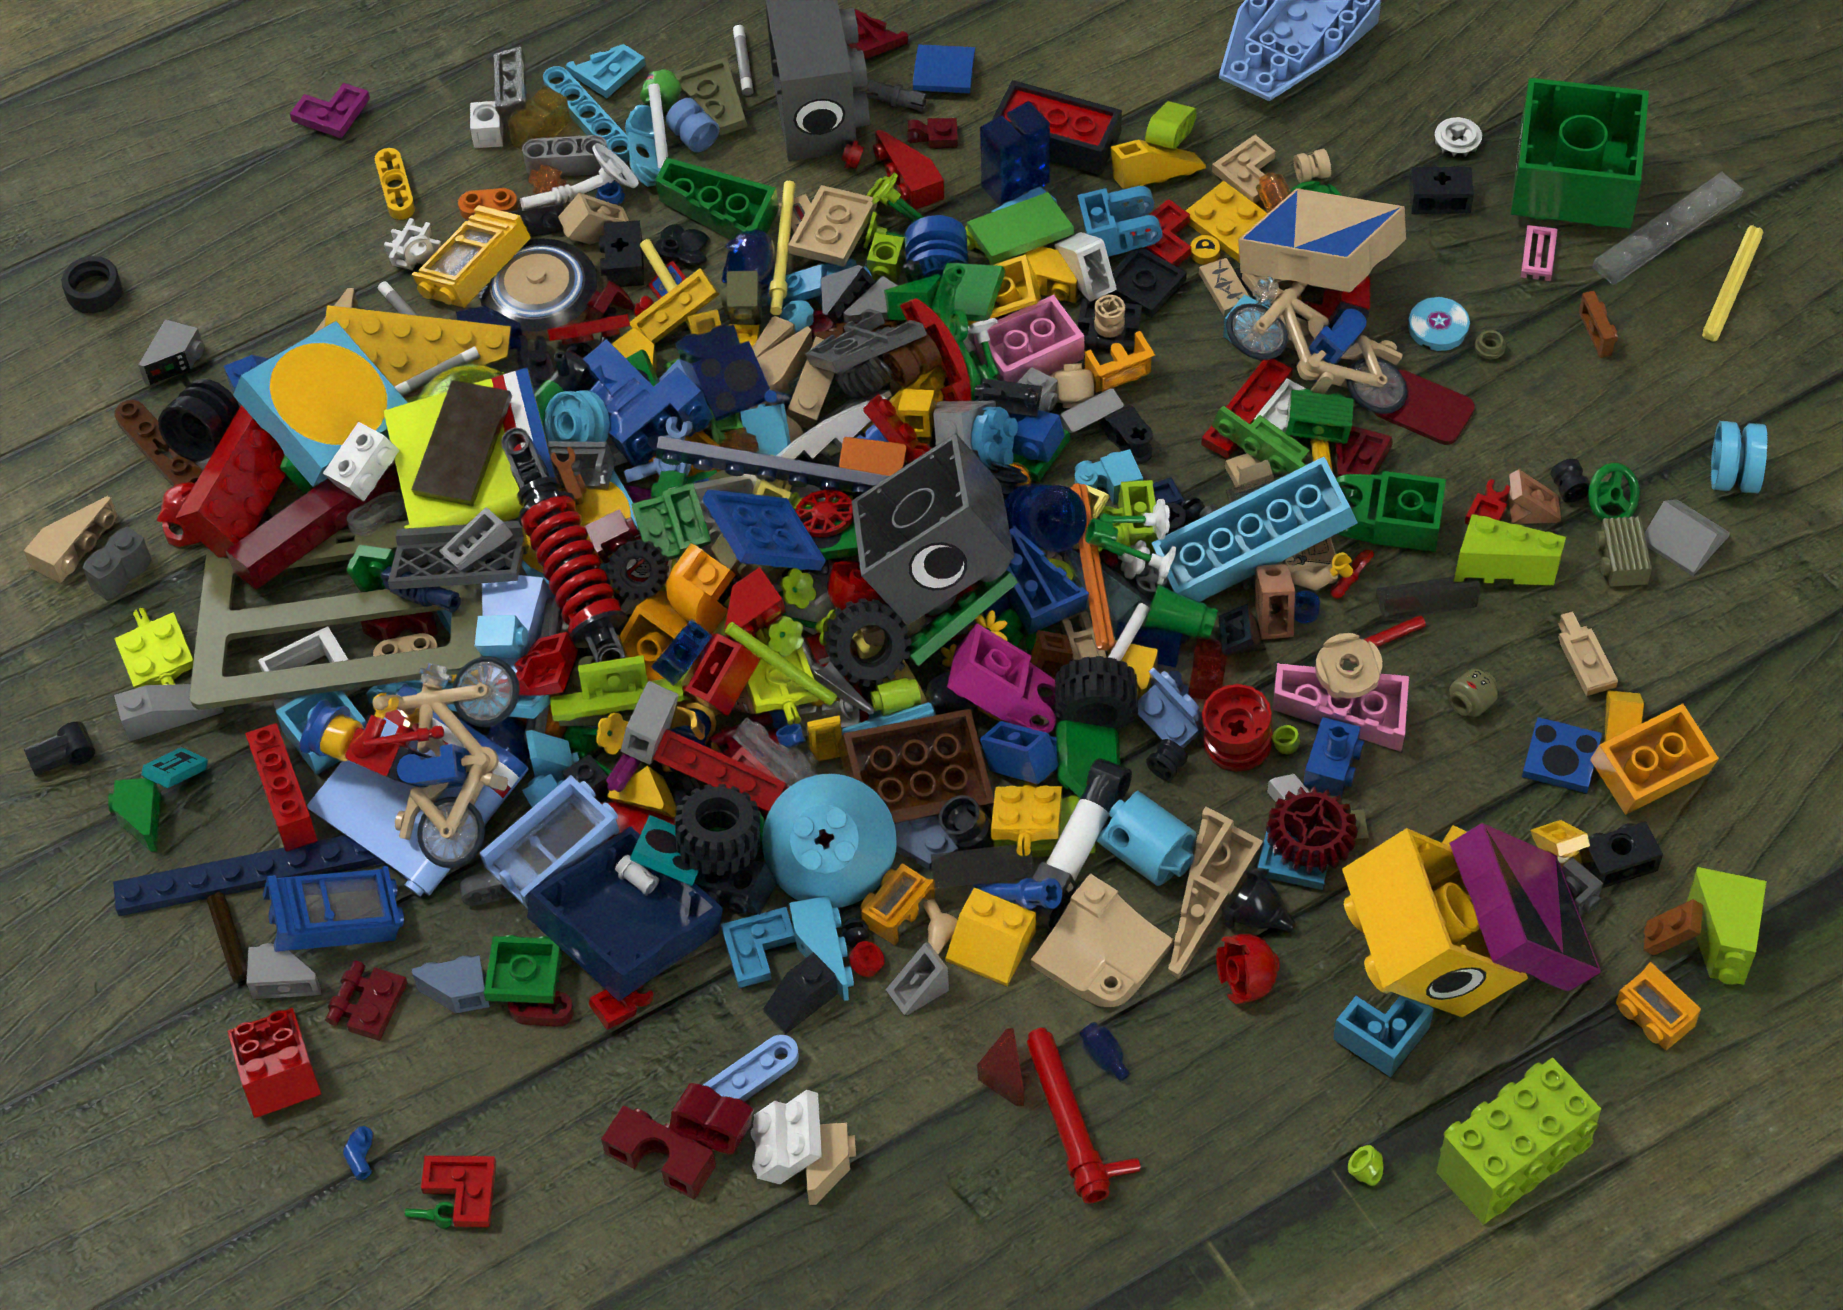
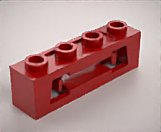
M277 723L245 733L285 851L287 852L317 842L309 811Z

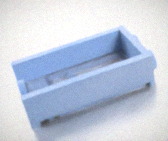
M572 775L480 852L485 868L527 909L530 891L564 869L582 862L612 835L619 833L616 822L618 815L615 810L606 802L601 804L594 798L596 794L585 781L579 783Z

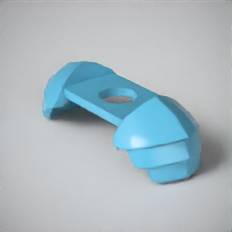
M637 105L630 112L625 123L630 155L629 163L632 172L642 184L647 187L655 186V180L661 168H658L651 107L648 105ZM639 146L646 149L649 153V158L641 156L637 152L636 147Z

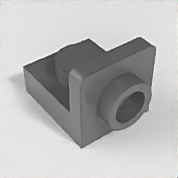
M1572 857L1563 865L1562 871L1572 896L1577 897L1574 903L1579 915L1581 916L1584 912L1590 914L1602 900L1599 896L1603 882Z

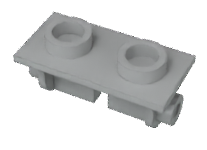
M842 699L835 701L830 706L822 704V707L806 704L796 707L801 717V722L798 724L801 725L804 736H807V722L839 715L841 729L860 723L859 708Z

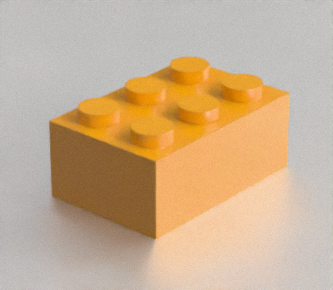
M1681 704L1600 744L1590 760L1624 814L1627 815L1709 774L1719 758L1684 704Z

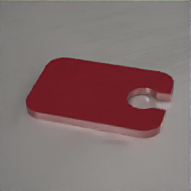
M1398 370L1407 386V398L1404 405L1393 413L1374 414L1379 418L1443 445L1454 443L1473 415L1475 408L1473 400L1411 372ZM1391 373L1387 378L1388 381L1385 386L1401 390L1397 378ZM1379 393L1373 400L1372 405L1386 408L1395 405L1397 402H1393L1387 396Z

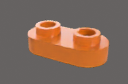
M507 188L468 191L462 194L458 200L460 214L467 220H469L471 215L475 214L474 209L478 205L504 212L517 211L518 209L516 194Z

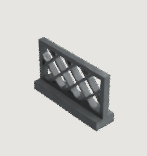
M519 521L504 522L513 535L503 544L459 571L439 551L467 524L397 529L395 536L397 549L388 580L389 588L394 590L518 581L523 554H527L529 547L525 531L519 524ZM469 543L466 547L469 549L473 544ZM461 550L455 552L458 557L464 554ZM491 557L495 559L487 565L483 563ZM427 562L431 563V565L424 569L420 568L421 565ZM505 565L511 568V570H498ZM473 567L477 569L474 572L465 573ZM440 570L445 571L443 574L433 575ZM408 571L414 573L409 577H400Z

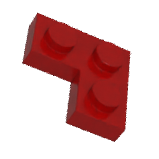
M1167 199L1149 214L1159 219L1163 233L1162 238L1157 243L1142 248L1177 267L1191 255L1192 251L1190 245L1175 235L1190 223V214L1170 199Z
M628 314L550 328L547 331L549 341L561 340L562 345L594 340L593 334L601 332L602 337L620 334L619 328L630 326Z
M424 1156L421 1190L423 1194H456L453 1214L455 1227H490L496 1172L495 1156Z

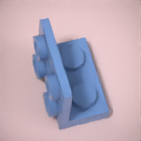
M1153 667L1148 672L1155 685L1138 699L1137 715L1161 740H1172L1184 749L1203 731L1200 707L1187 693L1183 697L1180 695L1182 693L1176 687L1178 684L1165 670L1160 674Z

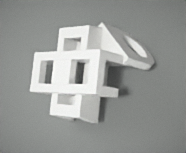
M409 218L403 231L391 230L392 243H384L391 264L413 270L416 263L425 264L441 247V241L430 238V223L426 222L423 228L417 227L412 218Z

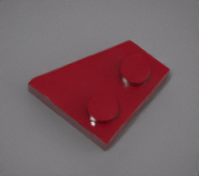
M854 9L859 43L848 45L851 49L863 50L865 59L908 44L909 35L907 32L901 31L899 34H896L886 29L887 23L871 18L866 13Z
M1352 426L1348 442L1345 444L1342 442L1336 443L1338 477L1346 474L1376 475L1393 445L1392 436Z

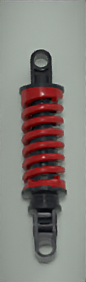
M522 428L509 429L503 435L501 444L511 465V472L520 489L517 493V499L523 508L519 512L518 521L523 527L525 534L530 537L531 547L537 553V561L543 567V575L549 581L550 591L556 596V605L562 610V619L569 625L568 631L571 641L577 648L590 647L596 662L610 661L615 658H628L619 634L629 619L627 614L622 611L620 602L612 598L614 594L613 587L605 583L608 578L607 573L599 569L601 559L593 554L595 550L593 543L586 540L588 532L584 526L580 525L582 517L581 514L575 511L576 499L574 495L561 491L559 480L550 476L541 455L538 453L528 433ZM525 443L521 450L513 451L518 444Z

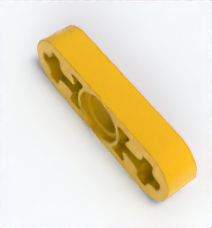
M394 148L382 149L375 155V163L387 208L392 218L404 220L413 215L415 206L401 154ZM391 161L394 169L388 170L386 162ZM393 180L402 181V184L398 187L392 188L387 186ZM402 197L404 206L398 207L396 198Z

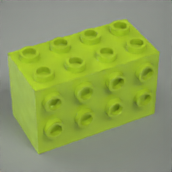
M1553 1057L1543 1065L1540 1062L1534 1064L1525 1073V1078L1517 1084L1514 1082L1508 1083L1500 1090L1495 1100L1489 1104L1486 1101L1479 1104L1472 1111L1469 1119L1462 1124L1460 1121L1453 1123L1443 1134L1444 1140L1440 1149L1441 1154L1436 1173L1483 1225L1496 1215L1503 1213L1523 1195L1530 1193L1539 1183L1558 1172L1574 1157L1585 1152L1594 1142L1592 1138L1599 1126L1597 1122L1601 1108Z

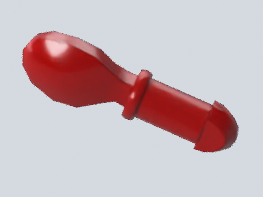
M1364 550L1355 557L1351 563L1353 568L1352 575L1347 578L1341 577L1331 587L1330 594L1333 598H1341L1348 588L1358 581V575L1375 555L1373 550Z

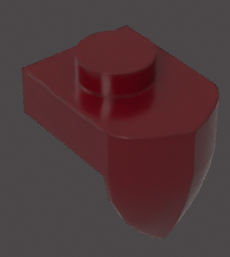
M609 280L601 293L596 290L588 301L587 306L591 309L585 318L589 321L600 319L610 303L629 310H634L635 306L628 294Z

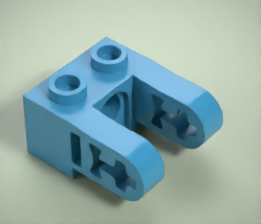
M1136 186L1108 193L1107 188L1077 195L1086 234L1101 238L1104 241L1108 257L1153 245L1162 238L1163 233L1159 219L1155 216L1147 215L1154 208V200L1149 188ZM1142 199L1143 202L1137 203V200Z

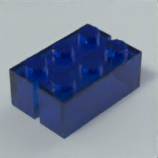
M1030 101L1007 112V117L1024 134L1023 136L1003 116L980 127L981 187L999 206L1022 196L1025 191L1028 193L1032 189L1042 188L1050 182V122Z

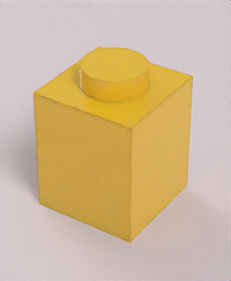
M903 390L897 409L898 417L903 423L909 424L914 429L917 437H931L934 428L933 413L936 407L935 390Z

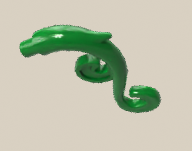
M958 265L954 268H949L941 278L938 292L941 320L948 327L963 355L970 379L971 401H976L979 397H975L976 385H981L980 376L963 342L968 335V320L965 311L962 309L955 310L956 289L965 274L964 268Z

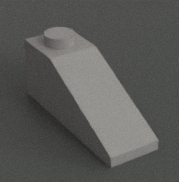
M191 684L145 685L114 695L120 719L129 741L223 713V707L204 710L194 708L189 698Z

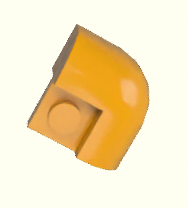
M690 543L672 568L666 581L667 598L671 606L681 617L709 636L728 612V609L717 600L736 574L702 549Z

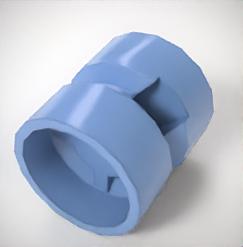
M692 98L679 100L669 109L666 115L665 122L667 127L676 136H680L681 141L693 152L706 150L716 141L719 135V125Z

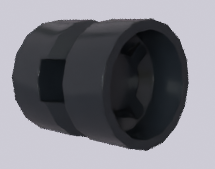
M959 795L948 800L941 808L939 824L960 851L975 855L990 847L994 841L991 837L992 821L975 799Z

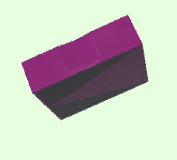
M1484 823L1479 824L1449 843L1464 885L1473 902L1477 920L1492 962L1519 973L1531 974L1542 982L1565 991H1570L1601 973L1556 855Z

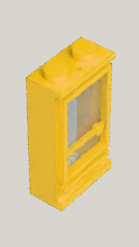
M478 205L474 209L475 214L469 217V221H465L418 270L419 272L411 274L417 284L418 292L426 299H434L448 305L452 304L465 308L531 239L520 215Z

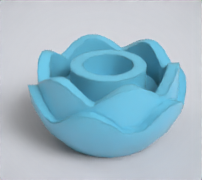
M795 300L785 305L780 318L792 322L795 325V333L803 328L812 325L814 310L809 302Z

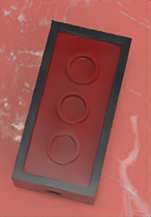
M1012 80L991 120L992 145L1102 175L1111 156V146L1116 145L1121 135L1122 110Z

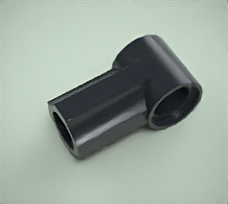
M70 722L58 730L57 736L25 748L24 752L35 776L65 763L72 765L84 764L94 757L95 748L85 725L81 722Z

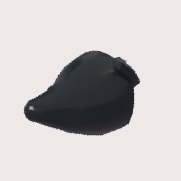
M951 670L937 673L928 684L921 687L927 702L934 706L936 715L971 709L972 712L976 705L968 699L958 696L947 687Z
M1257 868L1245 872L1248 879L1231 906H1228L1226 909L1222 908L1224 922L1227 927L1232 929L1235 923L1258 929L1275 928L1286 932L1293 931L1296 926L1295 921L1288 913L1274 886L1265 877L1269 874V869Z

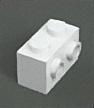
M358 422L323 474L338 488L365 501L388 466L393 462L399 449L383 434Z

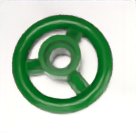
M1616 462L1605 464L1592 477L1588 498L1591 510L1596 518L1602 522L1605 518H1630L1635 513L1639 504L1640 488L1635 474L1626 465ZM1612 472V476L1608 481H1602L1607 474ZM1622 475L1627 479L1630 487L1629 502L1623 496L1621 488ZM1617 505L1623 513L1618 516H1610L1601 507Z

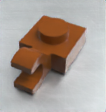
M567 447L569 455L567 461H559L555 452L551 453V461L559 472L565 492L572 493L576 499V505L583 503L582 493L587 492L581 474L574 475L572 467L576 459L575 452L571 447Z

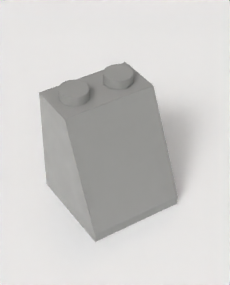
M937 402L933 413L936 446L957 433L972 450L971 432L974 420L977 415L984 414L985 411L982 409L985 407H996V402ZM972 450V452L979 458L978 450Z

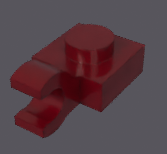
M928 118L927 125L919 120H909L908 142L928 141V148H957V118Z

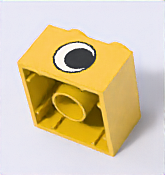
M1406 828L1342 868L1351 894L1345 898L1344 908L1352 924L1365 935L1371 955L1367 956L1364 960L1365 970L1371 982L1381 992L1386 994L1393 992L1463 1018L1528 979L1526 973H1519L1492 962L1477 920L1473 902L1464 885L1451 846Z

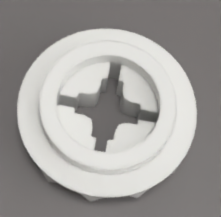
M1454 117L1446 119L1435 130V144L1441 146L1442 153L1450 151L1453 157L1457 153H1461L1466 157L1470 151L1476 152L1479 144H1481L1482 132L1474 122L1465 118ZM1453 136L1456 138L1463 136V141L1461 139L1453 141Z

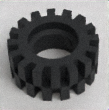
M629 541L613 553L607 568L610 569L608 579L612 580L613 584L611 586L613 589L617 588L620 591V596H628L629 600L633 601L635 599H639V601L645 600L655 595L663 587L668 579L669 566L666 564L668 559L666 555H662V549L659 546L656 548L653 546L654 543L650 541ZM642 558L649 564L651 571L646 581L635 582L629 578L626 567L631 559Z

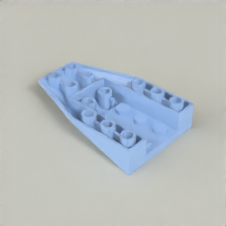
M1245 0L1238 8L1219 73V79L1267 101H1271L1338 58L1379 22L1381 0Z

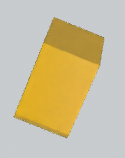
M1130 644L1121 661L1135 670V674H1137V693L1139 699L1151 688L1152 678L1148 671L1153 667L1157 669L1158 649ZM1111 648L1110 651H1107V658H1108V656H1109V654L1111 653V651H1112L1113 648Z
M1607 690L1605 742L1642 724L1644 702L1640 693Z
M649 766L634 774L623 791H609L607 796L616 803L651 810L673 819L676 816L677 806L664 777Z

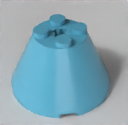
M840 774L814 775L804 778L786 789L774 802L767 815L762 840L765 862L776 879L777 884L788 895L798 901L829 896L832 908L855 904L863 900L869 893H873L881 885L886 872L890 870L895 858L897 845L895 824L882 798L863 782ZM824 832L834 835V840L829 843L830 848L825 849L820 844V837Z

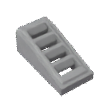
M485 507L439 552L461 571L503 544L513 534L503 521ZM472 543L473 545L468 549L466 545ZM461 550L464 554L458 557L455 552Z

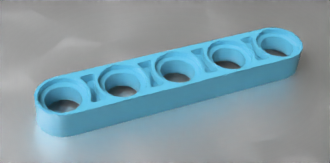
M560 66L548 68L543 74V81L549 95L587 136L598 135L597 131L603 128L610 129L611 132L609 134L598 136L606 140L607 148L611 151L617 146L627 147V150L622 153H614L624 163L628 162L630 155L628 138L625 132L565 68ZM560 77L564 79L559 84H552L549 82L552 78ZM570 94H576L580 96L577 100L568 101L565 99V97H567ZM586 111H592L595 113V115L590 118L581 117V114Z

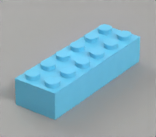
M1322 457L1166 535L1163 540L1158 539L1151 544L1156 554L1164 557L1172 546L1176 547V554L1167 575L1175 593L1201 602L1255 575V568L1257 566L1277 564L1358 522L1325 457Z

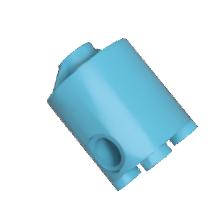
M1139 791L1133 793L1126 802L1120 799L1113 805L1109 812V816L1112 819L1097 838V842L1156 886L1163 885L1174 874L1178 877L1182 876L1189 869L1194 860L1193 846L1196 841V832Z

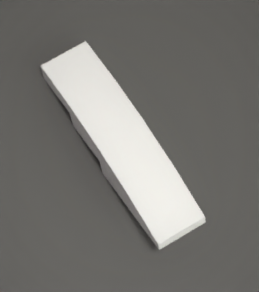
M870 400L852 406L822 421L796 438L776 456L795 459L805 450L813 459L835 437L841 443H843L844 437H854L871 421L863 411V408Z

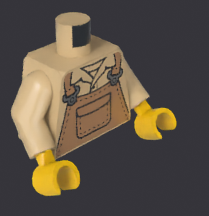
M1331 537L1277 563L1288 565L1294 585L1311 590H1318L1327 584L1337 583L1339 574L1347 578L1353 573V568L1349 565L1352 559L1344 552L1335 553Z

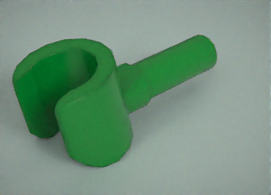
M441 1202L436 1205L435 1209L406 1208L405 1217L434 1220L439 1228L445 1229L452 1224V1219L442 1218L439 1215L443 1212L454 1213V1206L450 1202Z

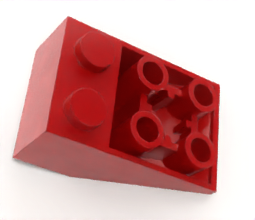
M293 1008L275 1011L267 1017L253 1022L241 1023L236 1028L227 1031L242 1087L254 1118L321 1095Z

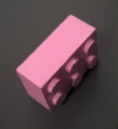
M1054 295L1039 301L1038 304L1023 308L997 320L998 324L991 326L987 330L990 338L988 344L995 366L1000 373L997 376L999 381L1017 383L1031 367L1050 375L1064 368L1063 364H1073L1084 359V335ZM974 334L976 355L982 365L986 364L988 366L982 344L978 343L976 334Z

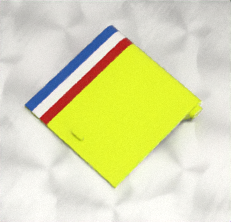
M528 368L473 383L509 390L512 394L510 405L473 506L414 495L411 490L447 392L383 410L390 441L399 449L394 460L409 524L404 526L405 529L465 525L474 519L485 507L503 522L518 518L519 512L523 508L517 499V493L520 489L511 472V465L501 444L503 435L509 429L522 428L528 433L538 453L541 455L550 476L557 478ZM525 443L518 444L513 451L521 450Z

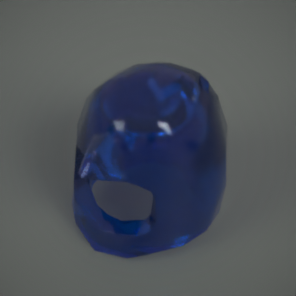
M758 229L738 233L733 240L724 246L728 253L721 281L727 284V272L757 271L760 284H770L774 275L776 261L775 246L772 238L764 231Z

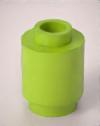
M907 677L883 682V684L875 685L876 691L871 692L874 710H880L882 716L921 704L920 691L915 678L908 680Z

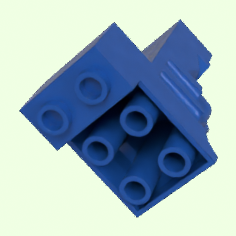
M607 339L583 359L595 382L590 391L596 393L603 400L608 411L610 422L608 436L613 439L616 448L633 468L648 463L654 457L658 437L668 435L666 421L669 417H678L676 427L679 431L682 430L683 422H692L693 427L688 435L689 437L696 432L704 430L713 418L702 391L678 367L653 387Z

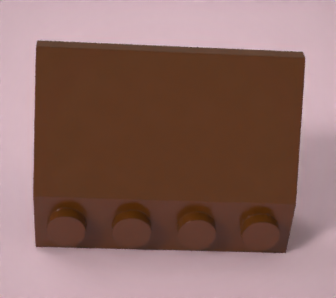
M971 709L843 733L838 743L845 776L857 779L873 789L887 805L894 824L937 816L948 800L959 795L975 799L980 807L994 804Z

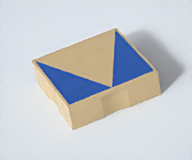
M1296 188L1238 239L1241 273L1299 281L1312 286L1351 292L1370 274L1376 264L1387 258L1406 240L1405 206Z

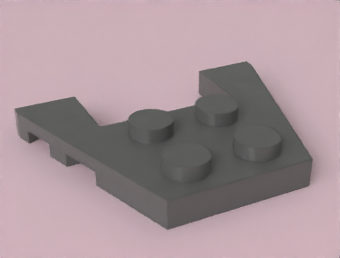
M867 309L861 313L862 320L857 324L854 321L848 322L843 326L845 332L837 338L834 335H830L805 354L810 365L841 374L851 370L854 365L922 338L927 333L922 323L912 320L883 335L872 332L871 330L884 324L885 321L881 312Z

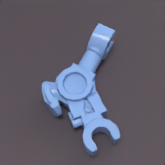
M669 417L666 421L668 435L663 437L684 440L685 436L689 435L692 431V422H683L682 430L679 431L676 427L678 417ZM653 458V462L625 470L624 473L628 483L656 473L660 475L661 471L669 470L686 473L687 476L692 464L680 463L679 465H669L663 463L661 459Z

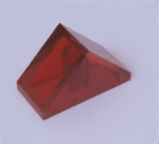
M1008 1028L977 1064L978 1081L1014 1105L1024 1106V1087L1014 1028Z

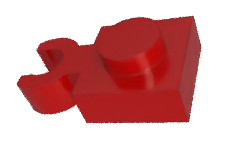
M1490 479L1486 485L1485 495L1477 493L1466 515L1465 524L1469 525L1472 514L1501 521L1506 512L1507 504L1505 502L1509 498L1510 486L1506 485L1502 492H1496L1493 490L1495 480Z
M605 989L590 997L588 1005L606 1030H609L636 1016V1006L643 1007L649 1005L653 1000L654 993L651 990L645 994H640L635 990L618 1001Z

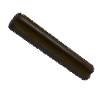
M221 892L210 895L207 898V903L230 976L234 982L247 980V963L225 895Z

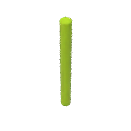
M734 622L729 623L726 627L725 633L827 705L830 706L834 703L837 695Z

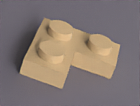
M1255 134L1213 163L1212 172L1249 200L1257 203L1274 191L1275 182L1259 169L1275 159V150Z

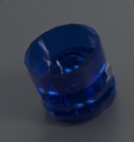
M1030 483L1017 487L1009 494L1004 503L1009 530L1016 527L1042 551L1058 553L1069 550L1079 542L1085 531L1087 520L1085 505L1079 494L1070 487Z

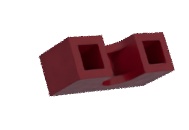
M623 1105L601 1138L604 1154L633 1169L636 1168L640 1160L647 1154L657 1152L666 1155L668 1160L661 1169L664 1185L695 1200L716 1167L712 1148L705 1145L702 1141H693L678 1135L669 1128L670 1124L666 1123L664 1126L659 1124L641 1109L635 1108L632 1110Z

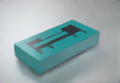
M180 747L143 765L141 775L163 787L170 788L206 770L208 759Z

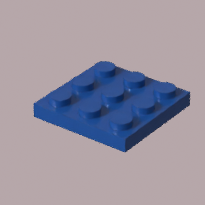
M707 489L702 500L740 563L821 571L826 560L787 498Z

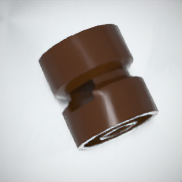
M928 334L883 354V361L893 372L891 377L901 387L908 386L919 379L918 374H927L942 363L940 352Z

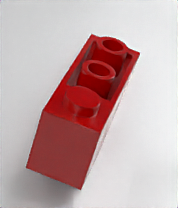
M883 130L875 131L876 144L873 145L874 154L878 161H883L885 164V171L889 178L894 172L898 175L895 183L897 184V191L901 194L900 197L907 201L915 210L944 200V179L933 161Z

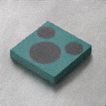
M649 815L630 860L692 886L699 869L695 871L690 868V862L684 863L681 859V853L677 852L675 825Z

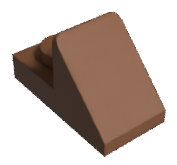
M1520 469L1509 474L1511 486L1509 506L1512 523H1557L1561 521L1558 494Z

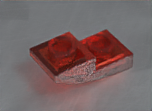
M1197 638L1188 695L1191 698L1207 700L1214 691L1223 687L1227 656L1222 652L1221 641Z

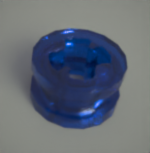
M1311 591L1296 593L1294 619L1300 623H1310L1316 620L1320 608L1319 597ZM1303 604L1310 605V607H1308V610L1301 609V607H1303Z

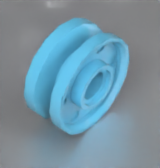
M588 390L564 391L557 393L549 401L544 416L545 436L548 441L606 442L610 426L608 411L603 400L596 393Z

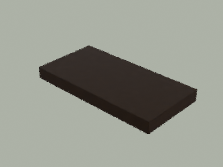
M451 380L411 489L414 495L470 506L474 505L512 399V394L509 390Z

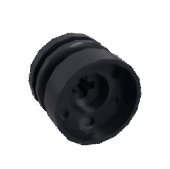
M197 379L190 383L179 394L178 398L173 400L161 412L158 418L159 431L163 440L175 453L192 461H203L212 456L240 406L233 394L220 383L210 379Z

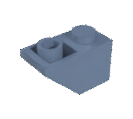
M480 955L474 957L461 956L453 961L443 963L429 962L421 967L412 968L418 991L454 1013L490 1007L489 1001H485L484 996L486 980Z

